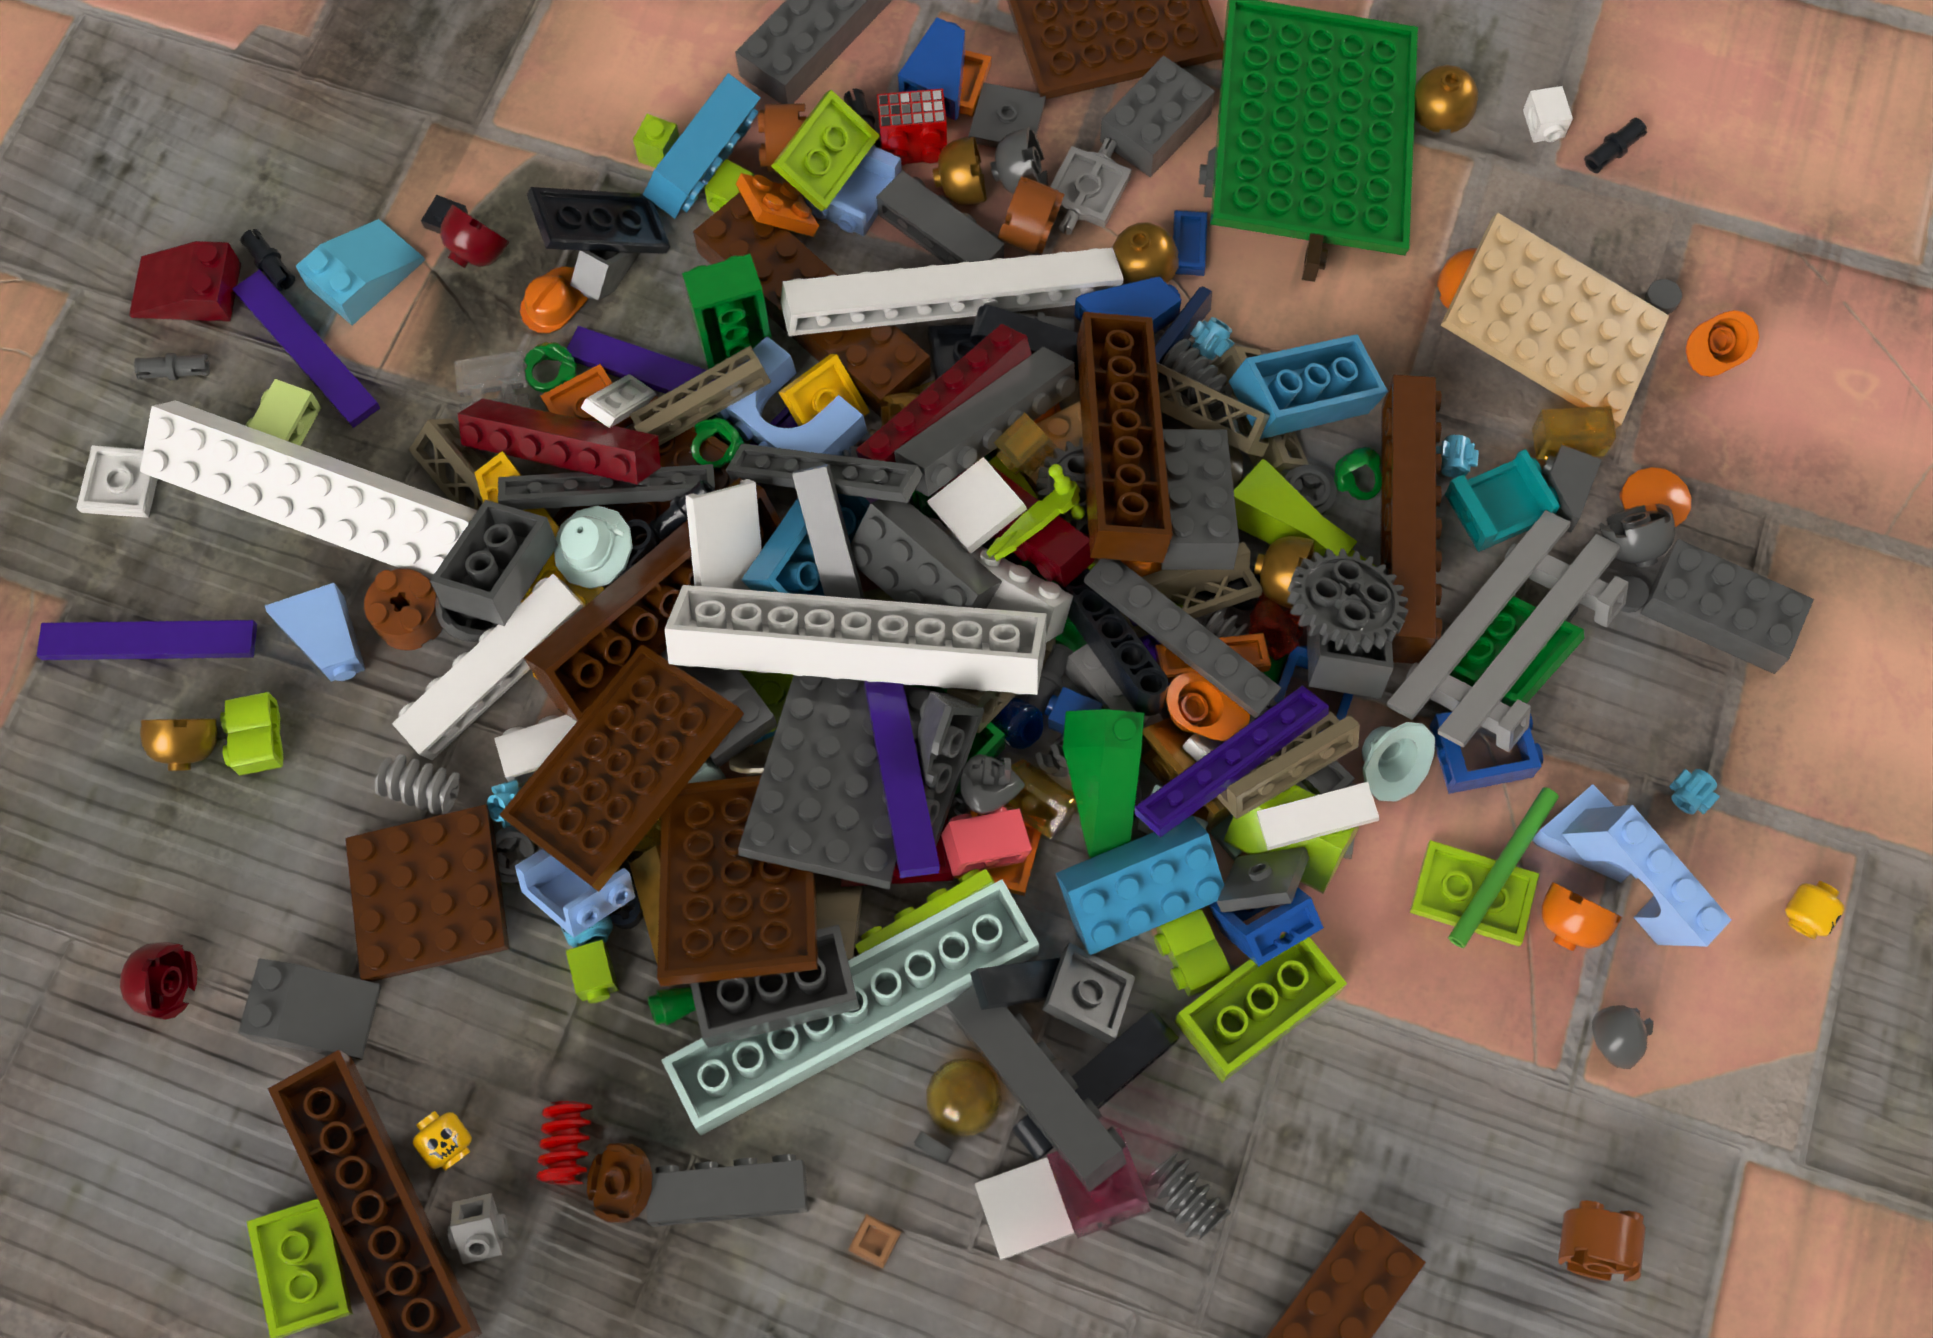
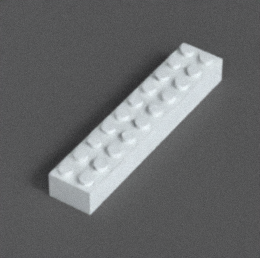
M176 400L151 407L140 472L392 566L415 570L428 579H431L478 511Z
M683 585L665 626L668 662L673 665L1037 695L1046 650V613Z

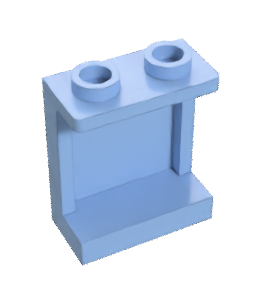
M872 146L827 209L820 211L805 198L806 204L812 210L811 213L814 217L836 223L846 232H855L865 236L878 215L876 196L902 171L901 158Z
M543 849L515 865L522 893L572 937H576L635 898L630 872L625 868L615 872L598 892Z

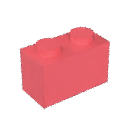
M1001 807L994 812L985 813V815L972 817L971 814H961L950 819V822H948L941 834L952 876L963 875L974 869L982 871L984 869L988 870L1023 863L1032 851L1020 808L1007 811L1006 807Z

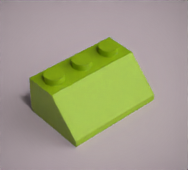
M1294 785L1242 817L1236 819L1233 816L1224 837V842L1248 855L1305 847L1310 858L1300 882L1324 894L1357 834L1359 826L1267 850L1257 811L1316 796Z

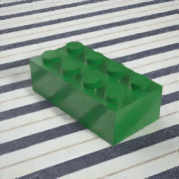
M751 254L731 256L725 261L708 266H696L690 271L682 273L700 346L708 369L749 346L753 349L767 336L772 339L763 290Z

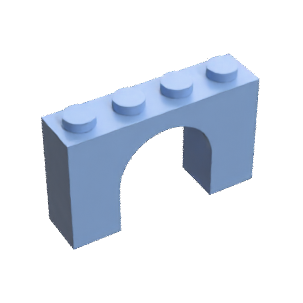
M768 336L754 347L753 351L771 383L716 413L719 418L729 419L735 424L734 428L746 441L752 439L758 446L842 456L843 450H849L850 446H854L868 432L863 414L840 395L804 425L794 428H780L767 423L762 418V411L766 402L796 374L791 355Z
M1633 805L1585 809L1561 834L1585 862L1608 861L1615 863L1634 874L1649 888L1654 896L1633 918L1657 945L1707 947L1730 923L1731 918Z

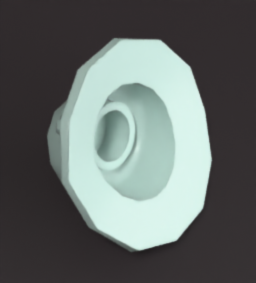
M598 505L578 510L560 526L555 538L558 544L554 550L555 563L558 570L569 583L589 589L610 585L626 569L633 549L630 527L619 512Z
M1405 722L1395 728L1380 726L1367 736L1362 747L1364 783L1368 782L1371 793L1377 800L1398 801L1416 791L1428 775L1434 757L1435 737L1433 733L1423 723Z

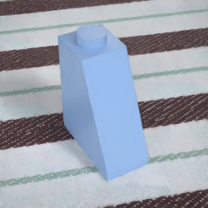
M335 583L265 605L266 612L331 682L351 679L356 673L365 670L344 595Z
M1593 784L1540 829L1532 840L1543 849L1620 883L1630 874L1637 879L1634 874L1612 862H1585L1561 835L1585 809L1614 806Z

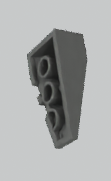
M930 692L929 697L923 702L920 710L921 721L918 726L917 756L935 846H937L984 708L948 693Z

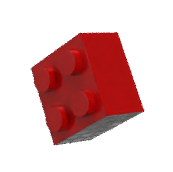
M943 89L877 94L881 149L900 157L901 166L910 163L925 162L932 164L938 162L942 149L947 145V121Z

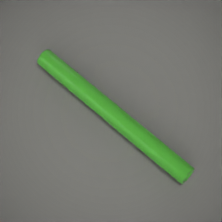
M1547 787L1541 789L1448 937L1454 945L1465 948L1558 800V794Z

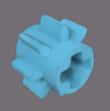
M1211 317L1208 322L1205 320L1203 322L1198 321L1190 333L1191 336L1196 338L1192 347L1198 348L1200 354L1210 360H1214L1216 355L1221 357L1224 352L1234 345V342L1229 339L1232 329L1214 317Z
M1450 435L1442 441L1441 446H1436V454H1441L1442 457L1441 472L1443 475L1451 478H1456L1463 474L1466 476L1470 472L1471 466H1478L1479 450L1474 449L1475 444L1471 443L1468 437Z
M1684 769L1669 786L1675 791L1671 796L1673 803L1687 814H1695L1697 810L1705 814L1720 798L1719 795L1714 793V790L1717 788V782L1710 774L1701 769H1695L1692 773Z
M517 780L492 786L494 795L487 799L486 804L488 805L491 818L496 822L502 821L503 828L512 826L499 814L523 787H518Z

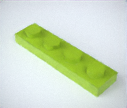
M987 869L969 871L960 877V884L947 891L946 888L939 889L926 898V904L917 909L909 907L894 916L895 922L883 929L881 926H876L866 931L861 936L862 941L855 944V947L859 954H862L994 884V879Z

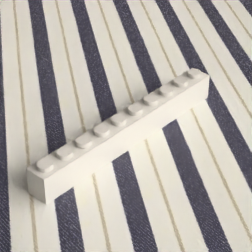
M1093 248L1085 251L1058 252L1036 256L1027 255L1006 259L996 258L977 262L965 261L957 264L929 265L908 269L897 268L889 271L862 272L840 276L829 275L827 277L810 279L798 278L791 281H783L780 304L788 335L795 336L976 316L978 308L984 305L995 306L1011 312L1075 305V299L1078 296L1120 286L1124 279L1114 249Z

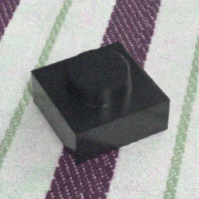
M436 195L421 219L424 228L440 234L443 219L452 205L468 214L467 208L463 204Z

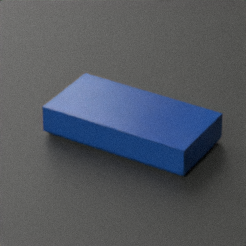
M1174 211L1173 240L1178 250L1179 260L1178 269L1175 274L1204 276L1208 212Z

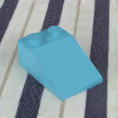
M377 219L320 244L299 262L296 268L306 286L348 323L354 325L425 261V258L381 220Z

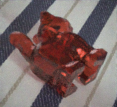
M1262 592L1255 605V609L1250 614L1251 625L1249 634L1264 633V637L1269 641L1267 647L1268 654L1274 660H1278L1287 653L1290 654L1298 647V639L1303 634V626L1298 625L1301 617L1300 615H1292V608L1283 611L1278 604L1271 601Z

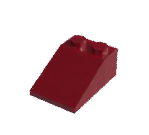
M194 241L141 256L129 315L131 318L231 322L236 295L232 288L238 285L241 262L229 242Z

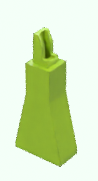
M1262 459L1234 489L1237 527L1269 544L1287 536L1314 540V552L1319 553L1322 557L1326 549H1330L1335 556H1338L1341 548L1346 551L1348 557H1352L1355 553L1353 548L1358 541L1324 518L1266 460ZM1360 555V560L1365 561L1366 558Z

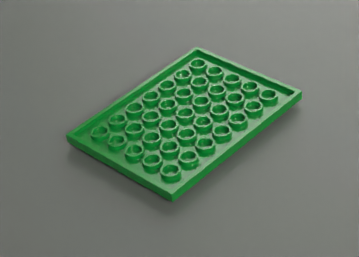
M1228 0L1210 225L1309 240L1310 233L1324 235L1323 243L1405 256L1410 247L1418 27L1261 0Z

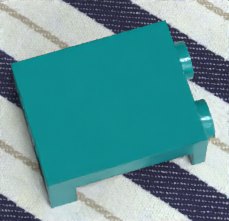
M1526 449L1519 451L1514 460L1467 480L1464 474L1452 479L1444 494L1478 552L1530 530L1545 510L1556 514L1560 507L1557 492L1553 487L1548 486L1542 476L1538 461L1533 457L1531 458Z

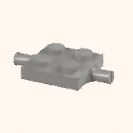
M1105 138L1098 153L1086 152L1071 146L1050 186L1065 194L1059 209L1066 214L1059 225V230L1062 233L1066 230V234L1070 235L1077 220H1085L1103 228L1107 225L1132 173V169L1119 165L1110 158L1117 147V143L1113 139L1110 142V138Z

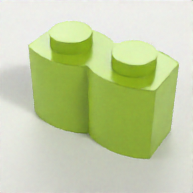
M269 692L225 700V712H221L220 722L223 731L228 733L227 745L223 746V758L226 765L231 767L239 776L283 767L280 713L277 700Z
M1201 909L1157 927L1156 931L1158 934L1153 936L1156 947L1162 957L1168 955L1174 968L1170 969L1172 980L1178 990H1185L1188 997L1215 986L1232 973L1228 961Z

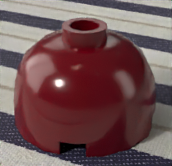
M454 205L448 210L441 224L440 236L442 243L451 251L448 258L466 268L468 263L477 267L489 266L499 259L509 244L507 239Z
M170 942L150 943L134 951L125 962L120 975L121 994L134 1012L162 1020L175 1018L183 1012L189 1004L183 1002L187 988L189 987L195 991L197 985L198 968L191 951H185L182 948L183 945Z

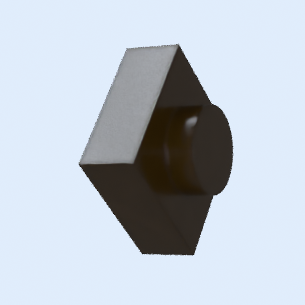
M1310 233L1305 253L1302 280L1315 282L1318 269H1325L1328 249H1322L1324 235Z

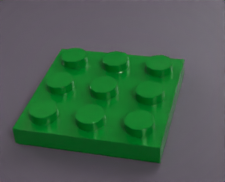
M1513 596L1449 675L1473 687L1536 607ZM1564 621L1500 702L1512 707L1518 699L1527 704L1585 639L1584 629Z

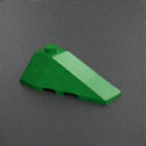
M1110 709L1065 712L1062 750L1071 779V787L1075 796L1089 859L1131 842L1142 748L1144 713Z

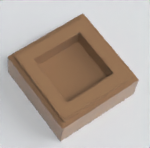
M866 1214L848 1251L884 1269L902 1233Z

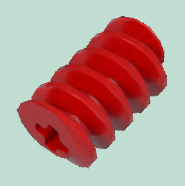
M576 1101L551 1102L552 1106L544 1108L542 1115L552 1121L542 1124L540 1129L542 1133L551 1137L542 1139L539 1142V1147L550 1153L538 1157V1163L548 1169L539 1171L536 1174V1178L548 1184H584L575 1180L576 1175L587 1172L586 1167L577 1164V1159L587 1157L589 1152L578 1148V1144L590 1141V1136L580 1133L579 1129L591 1125L590 1120L581 1117V1112L591 1110L593 1105Z

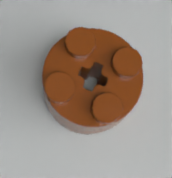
M805 103L765 104V110L758 112L759 133H765V143H761L759 147L760 167H767L768 172H777L771 165L806 120V116H800V112H805L806 110Z
M1021 176L1007 210L1005 223L1002 224L998 239L1033 254L1042 255L1065 194L1057 189Z
M411 569L384 570L376 575L375 581L371 584L365 595L364 610L368 621L389 646L405 651L416 650L423 647L422 644L430 639L434 640L443 629L436 617L435 601L437 595L426 576Z
M1580 1201L1579 1208L1567 1210L1563 1214L1558 1263L1562 1265L1567 1261V1270L1589 1278L1611 1281L1612 1274H1624L1623 1282L1638 1280L1641 1277L1646 1227L1643 1224L1644 1216L1634 1211L1624 1210L1617 1213L1604 1210V1205L1596 1201Z

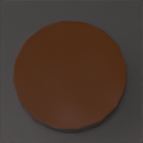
M611 1143L605 1147L608 1149L603 1154H597L592 1161L587 1176V1195L589 1201L594 1203L596 1209L592 1210L597 1217L609 1223H628L638 1217L646 1207L652 1191L653 1174L649 1159L642 1149L629 1143Z

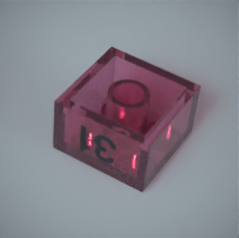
M1121 1128L1115 1129L1126 1144ZM1127 1144L1122 1149L1127 1163L1090 1192L1057 1151L1047 1155L1071 1226L1077 1238L1151 1211Z

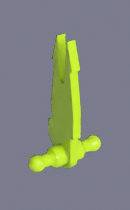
M1059 464L1051 465L1048 471L1055 481L1053 484L1055 489L1042 501H1037L1022 514L1001 537H997L986 552L989 558L994 555L996 561H999L1017 550L1016 547L1043 529L1060 513L1065 514L1068 510H1071V515L1074 519L1079 520L1084 517L1085 509L1079 504L1080 488L1075 481H1071L1068 476H1064L1063 469Z

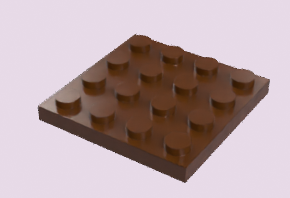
M487 804L345 838L360 980L373 982L510 949L494 825Z

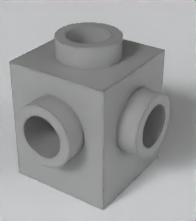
M492 1193L453 1202L451 1224L448 1226V1239L451 1249H458L462 1263L486 1261L492 1257L502 1255L503 1238L509 1236V1229L505 1214H498Z

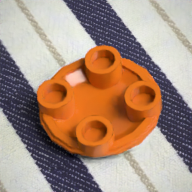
M1650 467L1638 470L1628 477L1619 494L1625 510L1645 505L1646 512L1657 511L1655 504L1669 506L1672 510L1675 528L1685 521L1691 510V495L1687 485L1678 475L1662 468Z

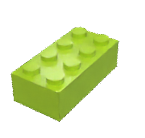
M1308 937L1261 966H1258L1249 959L1181 1010L1176 1017L1175 1023L1221 1083H1223L1339 995L1347 985V982L1313 940Z

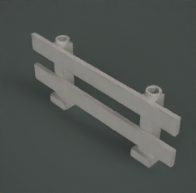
M1545 510L1521 541L1510 546L1502 564L1420 663L1416 662L1410 667L1406 680L1389 699L1387 707L1413 720L1427 701L1431 699L1452 710V713L1438 729L1439 735L1464 748L1480 726L1497 734L1496 746L1510 752L1529 727L1531 706L1518 699L1512 707L1500 701L1579 603L1594 610V622L1606 628L1626 604L1629 582L1615 576L1608 584L1598 578L1621 551V545L1595 534L1574 562L1569 565L1548 555V553L1568 530L1571 522ZM1528 578L1551 589L1473 687L1449 675Z

